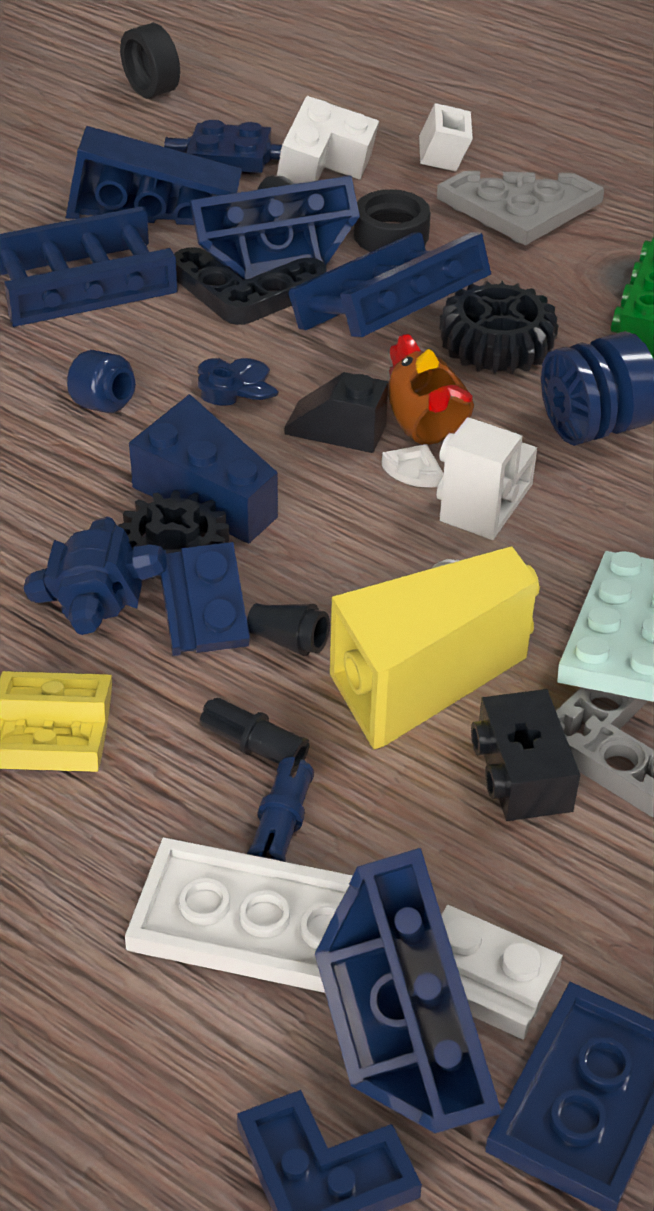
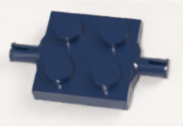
M206 120L202 123H197L193 135L188 137V139L166 137L164 147L242 168L243 172L262 173L266 163L271 160H280L282 144H272L271 127H262L256 122L225 125L219 120Z

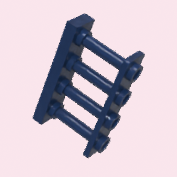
M144 207L0 234V275L8 274L10 278L9 281H4L9 319L13 327L177 293L176 256L171 248L152 252L147 248L149 244L147 212ZM130 250L132 256L110 260L107 254ZM90 258L93 264L69 268L66 262ZM49 266L52 271L33 276H27L25 270Z
M414 232L289 290V297L298 328L300 330H308L343 314L346 315L351 336L364 337L491 275L483 234L471 232L432 251H426L422 234Z

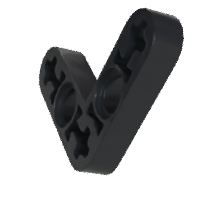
M187 247L178 250L174 254L176 256L177 282L223 320L236 325L254 322L292 306L289 297V290L327 272L324 262L315 258H301L244 281L201 248Z

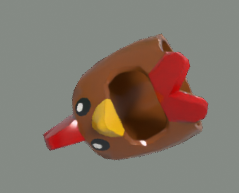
M410 334L399 336L397 344L390 347V358L393 366L389 369L388 398L392 412L404 433L421 445H431L444 441L449 433L455 434L466 418L471 417L474 408L473 396L451 368L436 356L431 349H427L424 352L421 351Z

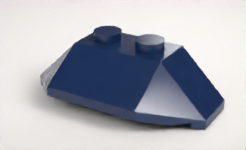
M352 175L194 199L189 202L198 244L244 281L301 258H315L327 265L360 217Z
M421 848L357 866L349 882V887L315 951L316 962L351 1087L434 1134L502 1114Z

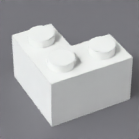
M306 96L282 144L277 176H284L296 184L318 181L325 167L361 179L372 155L379 120L335 106L323 100Z
M467 417L455 434L449 433L446 436L440 450V461L445 462L444 475L439 482L436 494L437 499L441 500L440 521L494 540L533 484L537 447L523 443V435Z

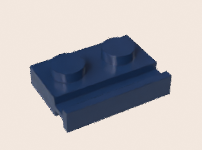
M234 543L181 548V552L166 553V550H164L168 562L166 571L160 575L172 656L181 655V652L196 650V653L249 646L250 635Z

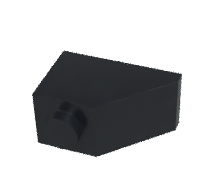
M341 373L298 401L284 427V434L374 453L386 427L389 381L371 378L364 374Z

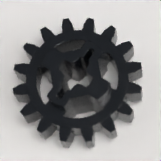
M173 490L171 498L166 499L158 492L153 493V502L148 504L142 500L135 501L136 512L124 511V523L118 524L128 535L129 544L133 550L137 546L157 545L166 550V553L181 552V548L229 543V524H226L225 511H216L215 501L213 500L202 504L199 503V494L195 492L187 499L181 498L179 490Z

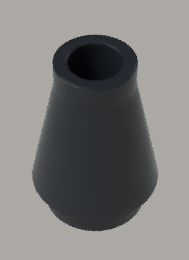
M255 603L247 617L250 634L261 636L302 656H306L310 652L320 653L328 640L330 618L328 613L319 610L316 604L265 605Z

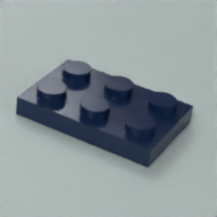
M569 981L502 1109V1114L499 1115L487 1138L485 1152L601 1211H617L654 1129V1020Z

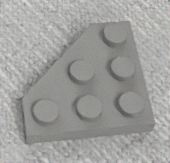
M463 171L437 186L438 200L452 206L456 211L471 216L483 225L509 236L513 241L524 245L535 241L602 203L604 195L603 187L575 173H558L557 180L535 179V172H503V179L480 178V171Z

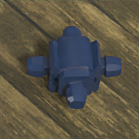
M107 516L94 520L88 530L73 533L65 544L54 540L47 568L33 572L26 577L24 592L28 599L35 603L52 602L58 599L62 605L61 610L70 621L76 633L81 635L89 634L98 630L103 619L118 616L119 612L126 605L137 609L143 580L159 576L165 572L168 560L161 546L144 545L134 547L133 550L125 530L117 526L113 518Z

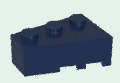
M190 394L129 442L132 487L151 497H153V493L158 492L164 499L171 498L173 490H179L181 498L185 499L194 492L198 493L199 503L201 504L213 500L215 501L216 511H225L229 535L248 544L278 518V472Z

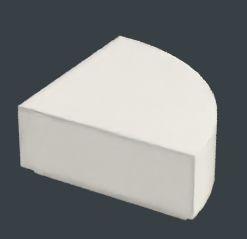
M427 444L382 453V467L396 480L417 487H438L443 472Z

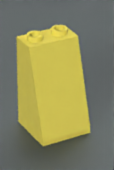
M512 546L332 597L330 676L373 750L386 746L527 658L530 634L534 631L532 617L535 596L539 594L540 586L533 567L526 565Z

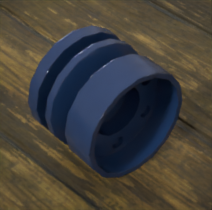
M624 331L591 341L590 344L582 342L571 347L566 346L555 349L547 354L541 371L542 398L547 415L555 431L565 442L575 446L607 437L611 432L618 434L650 425L654 421V359L645 343L636 334Z

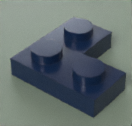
M301 1090L237 1113V1128L272 1211H389L419 1199L421 1196V1181L393 1124L328 1148Z

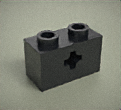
M548 689L481 697L479 721L472 722L471 724L472 744L475 754L477 756L484 755L487 763L485 769L487 790L492 800L499 799L506 821L574 812L581 774Z

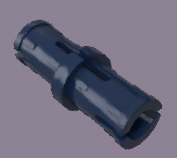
M295 757L284 758L280 761L271 792L262 798L257 815L260 823L252 845L248 849V855L265 858L267 851L270 850V859L286 862V854L293 832L301 828L304 820L305 809L302 805L314 777V769L306 761L300 760L295 777L290 775Z

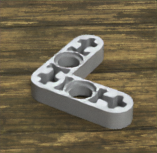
M581 687L556 710L579 772L654 818V750L620 730L648 701ZM605 697L614 700L619 707L614 710H602L592 704L591 700ZM582 721L585 723L583 735L576 733L581 728ZM612 756H622L629 759L635 767L626 771L617 770L609 766L605 760Z

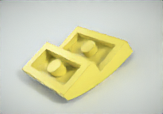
M2 671L0 676V769L98 772L108 723L112 675Z

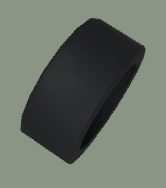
M149 23L124 32L121 38L120 55L125 75L132 88L146 99L175 90L180 81L181 70L175 44L168 32L156 23Z
M383 189L370 192L357 201L360 217L354 224V240L361 248L372 252L414 232L422 234L424 245L428 242L431 213L429 204L422 197L403 190Z

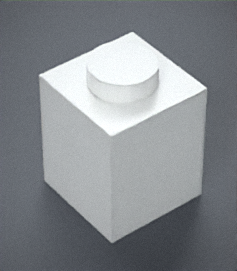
M437 103L434 104L419 135L420 164L457 171L473 139L471 111Z

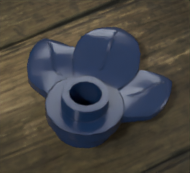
M210 358L204 360L198 366L199 377L197 385L201 390V398L210 404L227 406L236 403L237 396L252 400H262L275 397L279 393L275 387L264 382L269 376L270 368L261 361L241 358L230 364L221 358Z

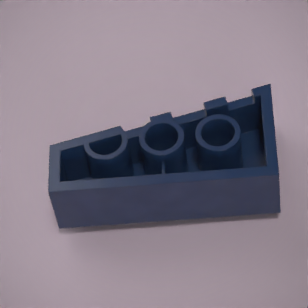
M86 126L77 151L65 218L79 219L81 215L95 216L144 207L147 212L148 223H155L156 219L175 220L176 224L194 225L190 200L237 193L242 168Z

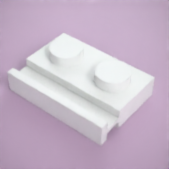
M447 905L442 913V918L472 1016L524 1040L533 1017H536L560 970L563 955Z

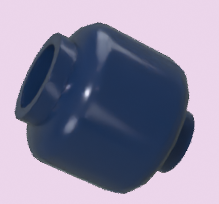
M88 350L80 353L73 360L68 370V393L72 400L82 408L104 413H114L121 410L130 401L135 392L134 371L130 363L121 355Z

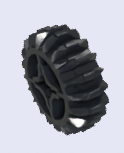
M502 280L500 284H491L488 281H485L481 286L471 284L467 290L460 289L455 292L454 296L446 300L443 314L440 315L439 325L442 347L449 350V357L460 359L461 366L474 365L477 372L488 369L492 370L494 375L497 371H507L513 375L515 369L518 368L523 371H529L531 365H542L544 358L555 346L559 327L557 324L558 317L555 315V306L548 303L546 296L536 295L535 289H522L520 283L512 286L506 285Z

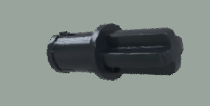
M214 698L206 702L200 716V723L204 728L239 744L241 752L246 755H251L254 752L277 764L284 758L295 757L292 773L298 770L300 760H305L310 747L309 739L300 737L269 722L268 715L263 712H258L254 715L221 698Z

